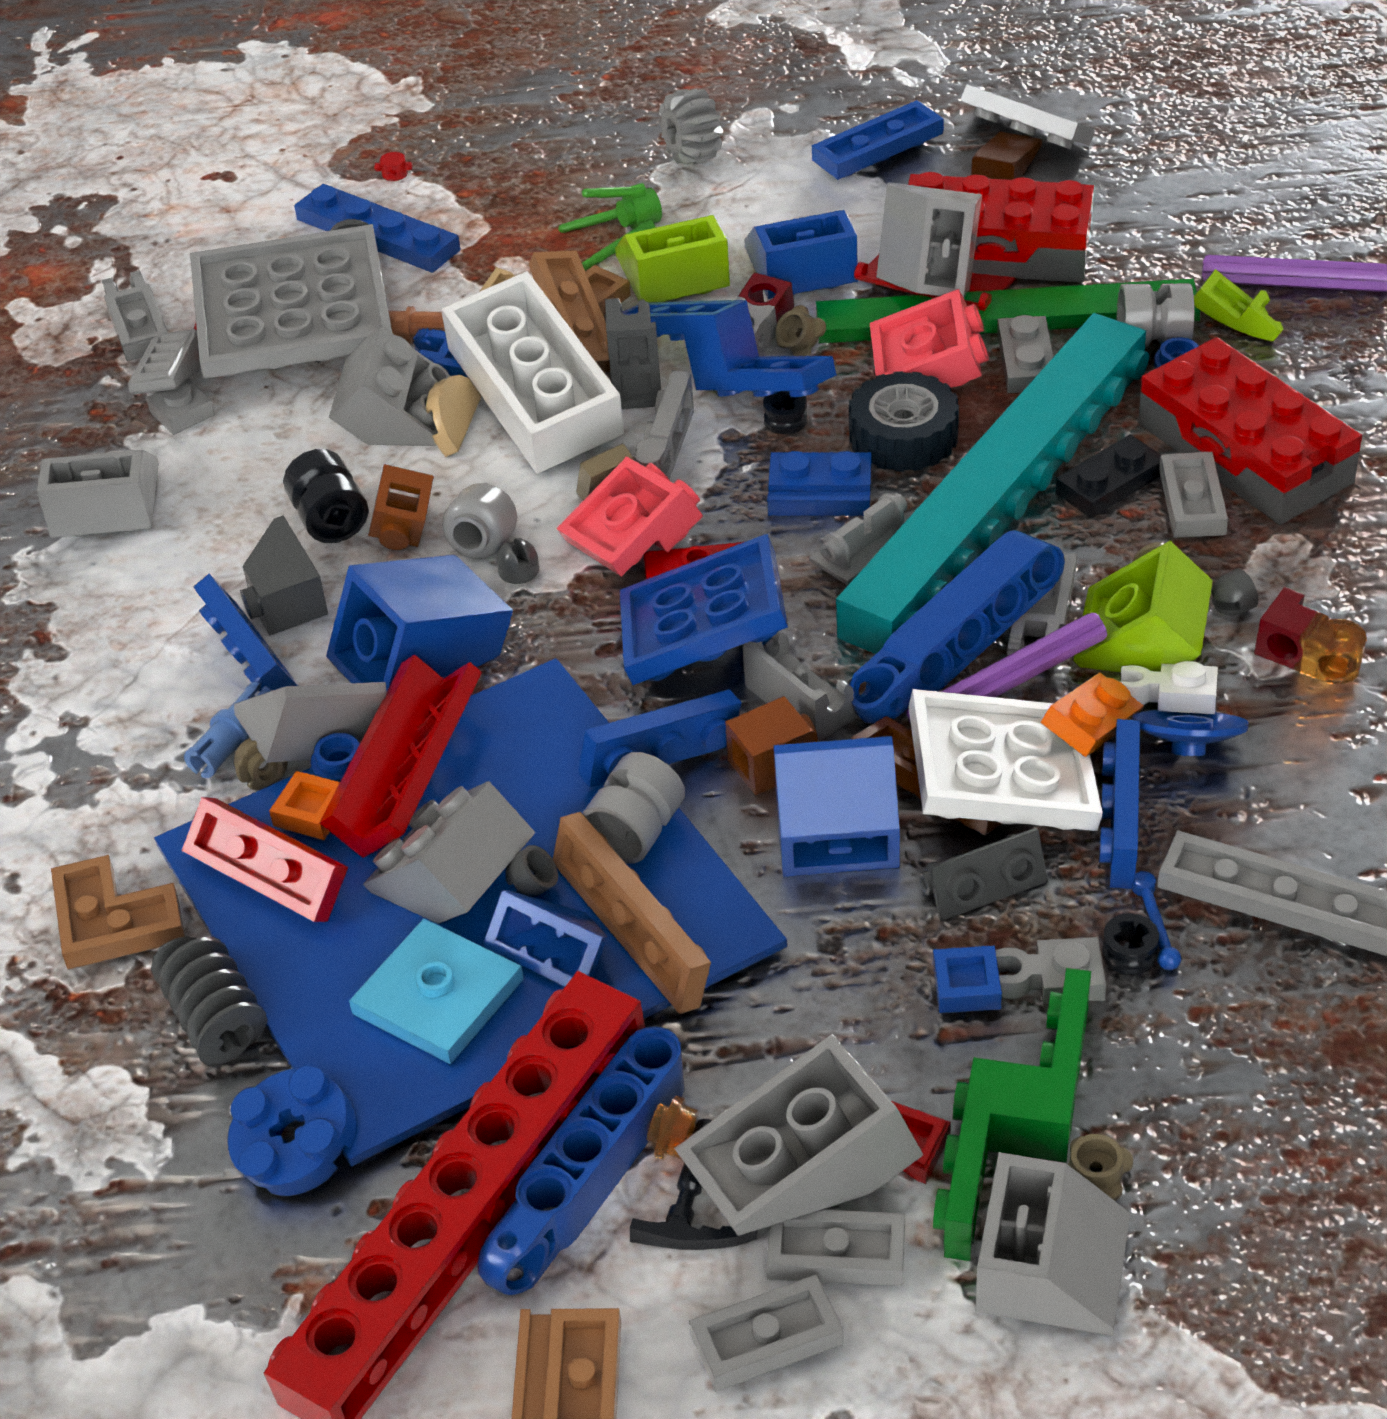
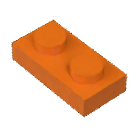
M1099 672L1052 704L1040 723L1084 757H1087L1102 746L1104 742L1109 741L1115 736L1117 719L1132 720L1133 715L1141 712L1144 705L1131 696L1130 691L1124 684L1113 678H1108Z

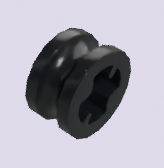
M780 391L773 395L765 396L763 399V410L765 411L764 425L773 433L782 435L793 434L802 430L807 424L806 396L790 397L789 391Z
M1132 913L1117 915L1109 920L1105 926L1102 956L1105 963L1112 970L1127 975L1142 974L1151 969L1156 962L1159 932L1156 925L1150 919ZM1132 940V946H1135L1136 943L1139 942L1141 943V947L1134 949L1129 948V942H1126L1124 946H1121L1120 941Z

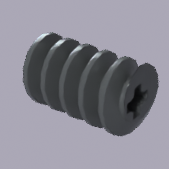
M185 936L175 938L160 946L151 964L153 977L159 983L161 991L169 1001L173 1013L178 1017L182 1029L187 1033L192 1047L196 1049L200 1061L207 1066H216L235 1060L246 1050L247 1046L256 1041L262 1034L267 1023V1016L263 1007L258 1005L254 992L248 988L244 975L238 972L237 964L229 956L225 943L214 937L197 939Z

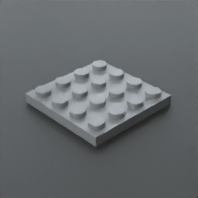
M373 224L190 253L199 360L203 379L218 376L230 377L238 373L262 369H279L286 365L311 361H328L335 357L350 355L380 324L392 332Z

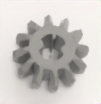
M682 89L675 91L674 94L665 96L664 103L660 105L659 109L662 118L658 123L662 127L661 138H664L666 142V151L672 154L677 164L693 163L695 165L716 157L717 151L722 147L720 135L723 133V129L719 122L721 116L715 110V101L709 99L705 89Z

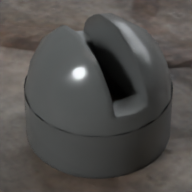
M515 538L512 543L505 542L502 544L497 553V567L500 578L512 584H522L534 579L539 573L538 554L535 547L522 538Z
M1237 568L1228 572L1213 583L1211 590L1213 596L1212 603L1220 613L1235 616L1257 607V589L1250 576L1242 569Z
M529 845L518 852L508 864L505 871V881L508 885L513 884L517 889V893L536 897L557 883L558 871L553 859L544 849L536 845Z

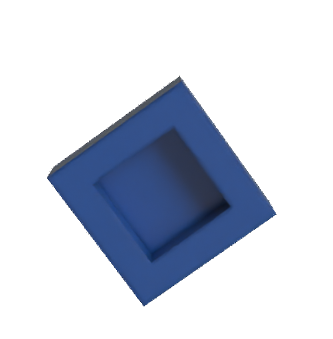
M995 945L933 949V970L939 1013L1001 1009L1002 991Z

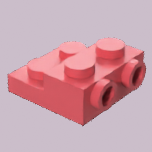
M959 289L870 323L876 376L894 374V372L903 371V373L919 372L925 376L936 377L939 379L938 381L943 384L946 383L950 387H958L970 380L981 377L980 364L989 361L985 343L979 334L984 331L979 311L975 304L967 306Z
M626 456L556 529L566 542L622 577L632 566L641 560L643 554L653 544L668 553L679 541L685 538L689 530L703 515L696 506L700 501L698 495L685 482L677 479L672 483L654 464L648 463L644 467Z

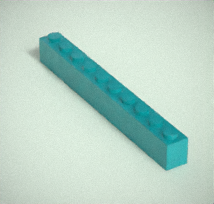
M1093 313L836 598L837 638L874 654L878 653L883 648L886 640L900 626L998 540L1013 520H1019L1024 515L1029 501L1039 490L1044 491L1049 486L1054 472L1063 462H1069L1073 458L1078 444L1087 434H1093L1097 430L1103 415L1111 406L1116 407L1120 403L1127 387L1134 379L1139 380L1144 375L1149 361V353L1145 351L1146 330Z

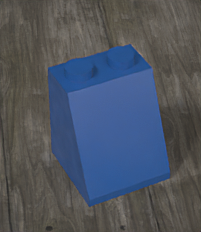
M456 555L349 565L326 657L350 683L386 682V690L391 685L401 663L414 654L442 678H445L469 662L479 667L500 656L513 609Z

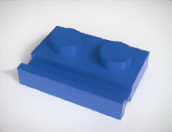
M771 452L769 491L767 495L768 516H864V511L870 507L871 452Z

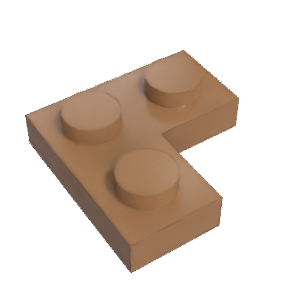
M109 855L51 868L61 950L67 969L158 948L175 938L185 937L179 899L174 883L118 896L114 869Z

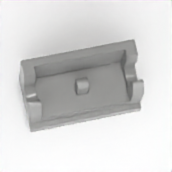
M781 630L772 637L773 644L767 652H765L762 642L755 643L750 641L743 644L745 686L766 703L785 696L799 714L805 713L809 716L815 726L818 742H821L858 718L851 703L854 700L853 688L843 679H839L836 685L838 691H836L789 653L788 637Z

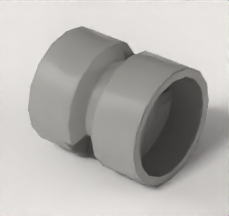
M1150 284L1120 285L1117 300V321L1146 330L1145 347H1148L1152 340H1157L1160 346L1164 341L1175 337L1192 340L1195 310L1191 284H1162L1158 291H1153Z
M631 752L621 758L608 776L604 787L598 790L582 814L598 832L606 837L609 845L625 863H637L645 858L662 832V825L666 826L681 805L685 798V787L679 775L659 758L643 752Z

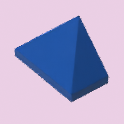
M502 890L482 947L566 986L577 971L592 978L594 977L608 937L586 912L510 890Z

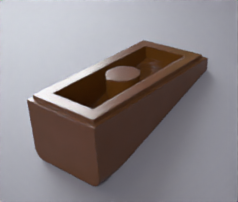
M1000 131L973 156L971 175H983L989 179L1005 180L1023 177L1042 146V139Z

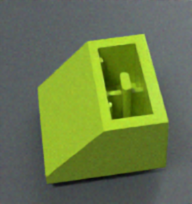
M714 215L625 234L615 247L616 257L638 301L643 299L646 302H667L694 294H706L715 289L730 286L728 241Z

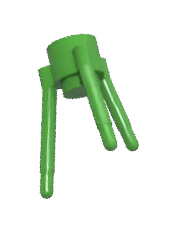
M644 183L630 187L586 188L582 191V196L585 198L622 197V200L617 201L616 209L561 224L558 230L561 233L618 219L623 227L630 226L633 229L627 233L630 234L656 228L655 223L660 222L662 218V207L655 190L649 187L645 188ZM622 237L582 263L584 270L590 269L592 266L599 264L616 253L615 247Z

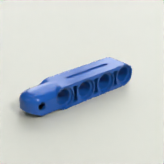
M1017 530L1008 531L900 626L886 640L883 648L854 673L850 686L854 691V700L851 703L856 715L869 724H874L885 716L894 720L908 709L913 689L937 692L943 689L1060 580L1065 564L1064 554L1061 549ZM866 682L865 691L859 695L860 684Z
M646 1027L632 1034L521 1176L516 1186V1200L489 1233L479 1251L478 1274L486 1285L507 1295L520 1294L533 1288L559 1252L568 1248L576 1241L680 1101L685 1091L681 1043L674 1033L661 1027ZM556 1207L552 1210L541 1211L545 1208ZM513 1268L523 1271L522 1278L517 1281H510L507 1279V1276Z

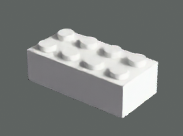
M528 271L441 308L449 351L536 474L624 435L619 392Z

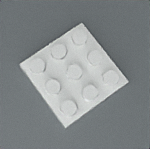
M912 690L908 708L923 814L936 815L948 819L967 818L997 821L1002 824L1018 823L1049 826L1062 830L1098 831L1103 811L1090 755L1084 757L1040 723L1049 707L1054 703Z

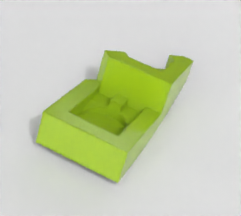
M1216 269L1194 295L1195 307L1218 322L1239 332L1260 339L1274 341L1284 329L1281 322L1275 321L1268 315L1265 306L1269 303L1270 298L1266 291L1260 290L1252 299Z

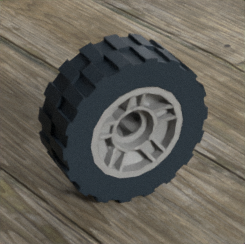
M903 371L894 372V374L878 375L871 381H865L862 383L861 388L853 392L852 400H849V441L852 443V450L854 452H871L872 464L884 470L893 469L895 472H904V470L918 471L923 470L924 467L939 464L940 460L952 454V448H956L958 443L959 405L956 393H952L951 387L946 383L943 384L938 381V378L925 376L919 372L903 373Z

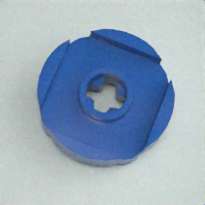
M307 1065L301 1068L278 1072L266 1078L255 1087H249L240 1091L234 1098L230 1110L233 1120L228 1131V1150L236 1169L252 1184L266 1188L271 1194L298 1195L321 1185L338 1169L333 1162L341 1154L344 1144L350 1150L355 1139L357 1126L355 1109L351 1100L339 1085L327 1077L317 1066ZM296 1120L298 1122L304 1121V1125L295 1130V1139L287 1143L281 1136L285 1127Z

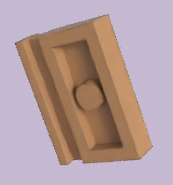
M619 1308L551 1309V1314H531V1309H520L511 1419H617L621 1316Z

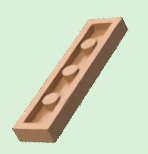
M581 812L560 817L553 861L557 869L679 1014L700 1008L711 964L704 950L691 940L674 920L671 912L658 902L641 882L638 874L626 865L609 845L606 837L598 832Z

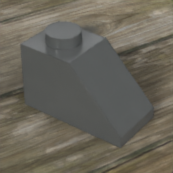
M284 515L274 518L242 566L247 588L240 590L248 616L251 620L259 617L269 636L328 615L318 571Z

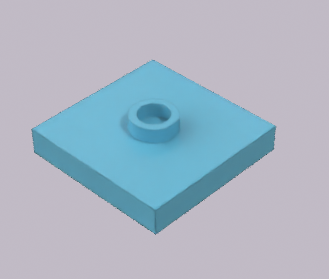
M423 918L354 994L349 1003L353 1015L451 1065L524 980L522 966Z

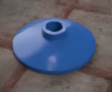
M1149 710L1135 713L1132 720H1140V730L1157 738L1172 742L1171 753L1182 756L1206 755V744L1221 742L1247 732L1249 722L1244 718L1215 712V714Z

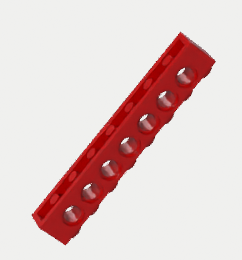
M580 971L574 974L563 990L558 989L550 996L542 1017L528 1035H522L514 1042L508 1053L506 1063L492 1081L483 1083L477 1089L471 1100L469 1110L456 1127L441 1135L434 1146L431 1159L414 1180H408L401 1186L394 1198L391 1210L375 1230H370L361 1237L354 1249L352 1260L334 1283L326 1284L318 1292L312 1303L309 1315L295 1333L282 1339L273 1350L268 1367L263 1373L280 1407L300 1419H362L478 1264L479 1251L487 1236L516 1200V1186L521 1176L627 1039L636 1031L645 1028L640 1000ZM571 1046H577V1047H575V1048L566 1049V1048L571 1047ZM543 1092L537 1096H529L534 1093ZM499 1140H507L506 1142L499 1145H491L492 1143ZM470 1189L462 1195L451 1196L459 1190ZM432 1239L428 1244L416 1248L412 1247L415 1243L421 1240ZM393 1291L384 1299L371 1301L378 1293ZM352 1344L348 1350L341 1354L329 1355L333 1349L340 1345Z

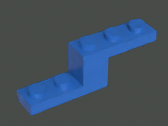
M747 300L647 302L650 306L651 322H656L657 338L662 335H669L671 341L685 340L696 390H716L717 395L721 397L739 394L743 391H752L755 397L769 396L780 391H789L790 397H802L817 392L819 390L818 384L837 375L833 356H759ZM638 305L623 311V314L633 315L638 313Z

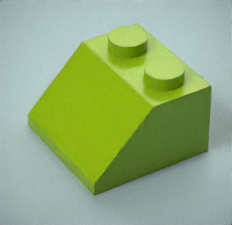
M1169 540L1088 588L1083 616L1097 613L1106 627L1107 637L1103 641L1074 655L1073 661L1081 668L1120 673L1122 666H1141L1150 671L1161 672L1162 664L1194 661L1201 655L1213 580Z

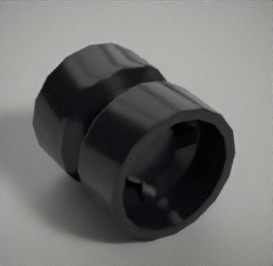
M314 449L304 452L292 460L285 470L283 478L284 489L294 508L298 511V515L307 532L313 539L322 543H338L358 533L366 523L369 513L368 504L341 457L328 449Z

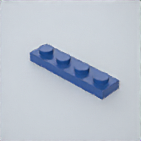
M321 184L313 189L311 193L294 205L297 220L324 231H330L335 224L347 219H357L369 225L373 224L378 252L431 273L461 250L459 235L326 184Z

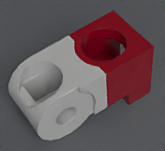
M754 272L736 300H747L759 356H764L771 338L773 339L776 335V326L779 319L786 312L794 308L792 282ZM763 290H770L776 295L770 301L764 302Z

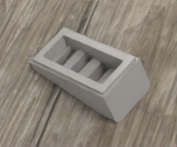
M192 329L156 335L148 345L128 382L130 393L135 395L174 390L201 369L197 330Z

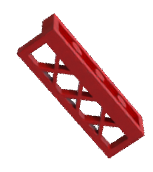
M415 654L402 662L387 690L386 697L381 702L319 823L362 858L404 835L482 672L469 662L447 677L442 678Z

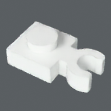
M1194 661L1162 664L1161 672L1150 671L1141 666H1122L1120 682L1128 688L1131 696L1144 705L1149 702L1158 703V711L1215 714L1218 667L1204 666Z

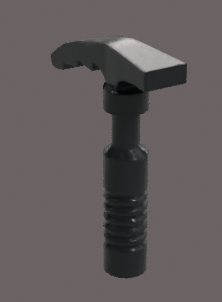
M699 1119L696 1122L693 1134L712 1120ZM683 1163L684 1165L676 1185L680 1192L676 1204L671 1205L669 1208L666 1222H650L633 1218L630 1225V1242L679 1250H705L738 1246L756 1240L758 1232L756 1230L738 1236L731 1226H722L720 1230L705 1225L700 1229L692 1227L691 1224L695 1214L691 1208L695 1196L700 1195L703 1188L685 1163Z

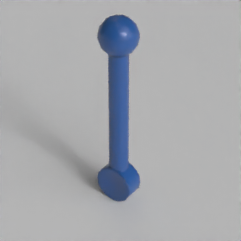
M1137 872L1135 874V881H1132V891L1134 894L1142 897L1148 917L1158 929V946L1160 951L1157 956V962L1161 968L1172 971L1179 967L1182 958L1180 952L1171 946L1153 894L1156 890V879L1150 872Z

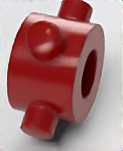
M400 152L386 153L380 157V163H375L374 165L375 171H381L382 177L388 181L401 180L407 176V170L413 169L412 162H406L405 155Z

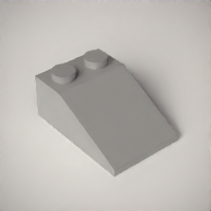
M833 1034L674 1148L738 1236L870 1195L923 1156L921 1149L897 1107Z

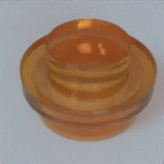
M676 1095L670 1107L661 1103L658 1104L647 1133V1140L656 1143L654 1157L665 1160L667 1155L681 1159L674 1148L692 1136L699 1112L697 1109L686 1106L685 1098Z

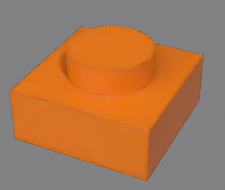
M296 771L269 810L273 826L325 840L330 831L319 822L340 782Z

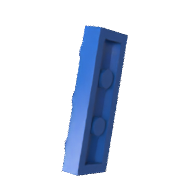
M916 100L812 145V161L839 180L843 177L851 176L855 172L877 162L885 161L891 156L909 148L922 145L925 141L943 134L944 118Z
M210 573L193 586L206 604L199 612L219 635L224 630L227 632V635L221 639V642L241 665L246 661L249 662L250 666L243 672L251 683H261L259 692L264 686H267L272 691L285 686H299L238 603Z
M728 689L586 729L584 731L578 774L590 788L604 784L621 758L631 752H643L655 756L670 765L727 748L725 721L739 716L742 702Z
M1117 719L1115 742L1103 743L1102 776L1112 777V784H1102L1101 807L1103 814L1101 819H1111V828L1101 827L1099 863H1110V888L1132 889V881H1135L1138 853L1140 720Z

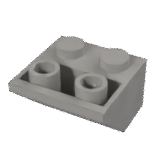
M888 182L876 278L912 292L941 296L959 289L964 298L971 285L982 194Z
M380 324L346 357L329 418L367 445L436 446L432 436L437 434L438 431L433 421V413L426 412L428 392L434 384L450 377V375L441 365L430 361L412 348L405 339L394 335Z
M145 450L41 459L36 492L50 537H78L87 534L152 529L159 466L157 456Z
M490 781L468 791L463 786H460L448 794L439 804L434 799L430 800L413 814L409 822L413 829L403 840L400 838L393 840L376 855L373 863L378 868L363 885L370 893L439 924L467 913L536 832Z
M999 1152L977 1264L975 1312L1113 1336L1130 1212L1067 1163Z

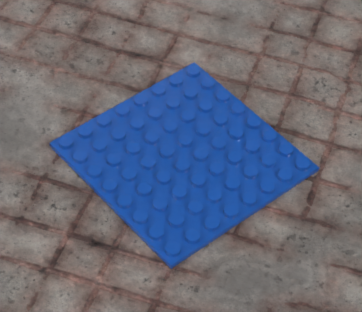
M557 658L470 696L415 812L430 800L434 799L439 804L448 794L460 786H463L468 791L490 781L536 832L521 850L529 845H536L544 849L553 859L560 817L577 812L583 813L598 790L604 787V784L589 788L579 776L578 771L584 731L609 722ZM311 767L302 771L303 773L314 775ZM290 776L228 805L348 867L328 922H313L181 851L192 821L154 837V840L210 935L225 943L229 956L237 964L238 972L244 975L248 988L256 995L258 1005L265 1010L267 1016L266 1027L290 1067L295 1069L307 1065L317 1066L327 1077L338 1084L351 1100L356 1113V1135L350 1150L344 1144L342 1153L352 1167L469 1108L477 1089L483 1083L491 1082L506 1063L508 1053L514 1042L520 1036L528 1035L542 1017L550 996L558 989L563 990L565 986L522 966L524 980L451 1065L353 1015L349 1000L424 917L370 893L363 885L378 868L373 863V859L385 846L362 858L331 832H329L325 840L273 826L269 810L292 778ZM680 808L677 809L666 826L662 825V832L645 858L637 863H626L629 868L638 874L641 882L658 902L671 912L674 920L691 940L704 950L711 962L705 988L788 947L787 938ZM408 825L404 835L399 838L403 840L413 828ZM506 868L467 913L437 925L482 946L502 890L517 891L513 884L508 885L505 881ZM557 869V883L543 894L534 898L586 912L607 935L608 938L593 978L640 1000L644 1019L671 1006V1003ZM571 1046V1047H568V1048H566V1049L575 1048V1047H577V1046Z

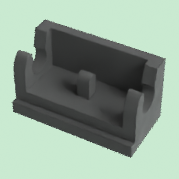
M619 298L605 299L611 382L620 394L621 408L655 407L657 393L661 389L656 322H651L650 306L645 300L641 299L638 303V313L625 315L623 314Z

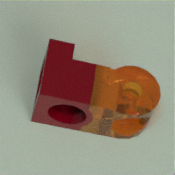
M1284 587L1260 618L1254 654L1327 683L1345 684L1353 681L1359 675L1367 642L1364 629L1353 621L1331 619L1325 614L1303 606L1305 595Z

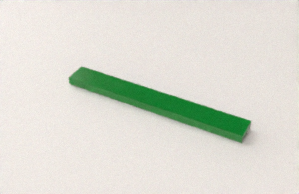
M1191 278L967 292L964 300L978 303L983 292L992 295V301L985 311L978 310L984 326V331L979 334L997 333L998 319L1015 318L1021 315L1032 317L1046 316L1048 330L1080 328L1093 313L1117 320V300L1121 284H1150L1153 291H1158L1162 284L1189 283L1192 285L1193 295L1197 293L1194 279ZM923 295L816 301V318L823 319L826 324V331L822 337H819V344L870 341L871 322L933 298ZM1194 306V321H1200L1201 310Z

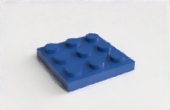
M768 534L620 589L624 669L632 686L646 680H662L678 668L697 661L708 662L715 660L729 649L750 641L755 643L766 641L772 638L778 631L788 628L776 554Z

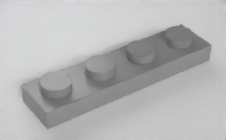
M1177 830L1159 870L1158 888L1387 956V891Z

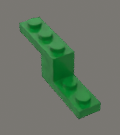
M1066 968L1063 993L1050 992L1046 1029L1057 1030L1055 1042L1043 1041L1039 1066L973 1057L969 1083L957 1082L952 1119L962 1121L960 1136L947 1135L943 1160V1173L952 1175L950 1190L938 1188L933 1216V1229L944 1230L945 1258L971 1261L989 1152H1001L1067 1163L1088 1016L1092 971Z

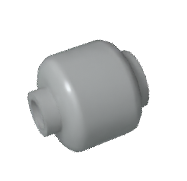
M488 483L473 484L463 489L445 511L442 523L445 538L451 547L461 555L472 559L487 558L497 553L501 545L514 532L517 522L516 507L509 495L499 487Z

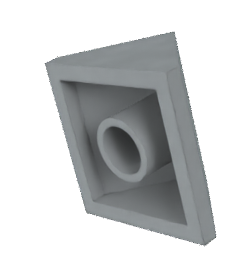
M386 682L285 686L235 703V716L251 740L257 742L256 748L266 763L311 760L317 742L329 734L347 733L354 736L361 743L381 702L386 697Z

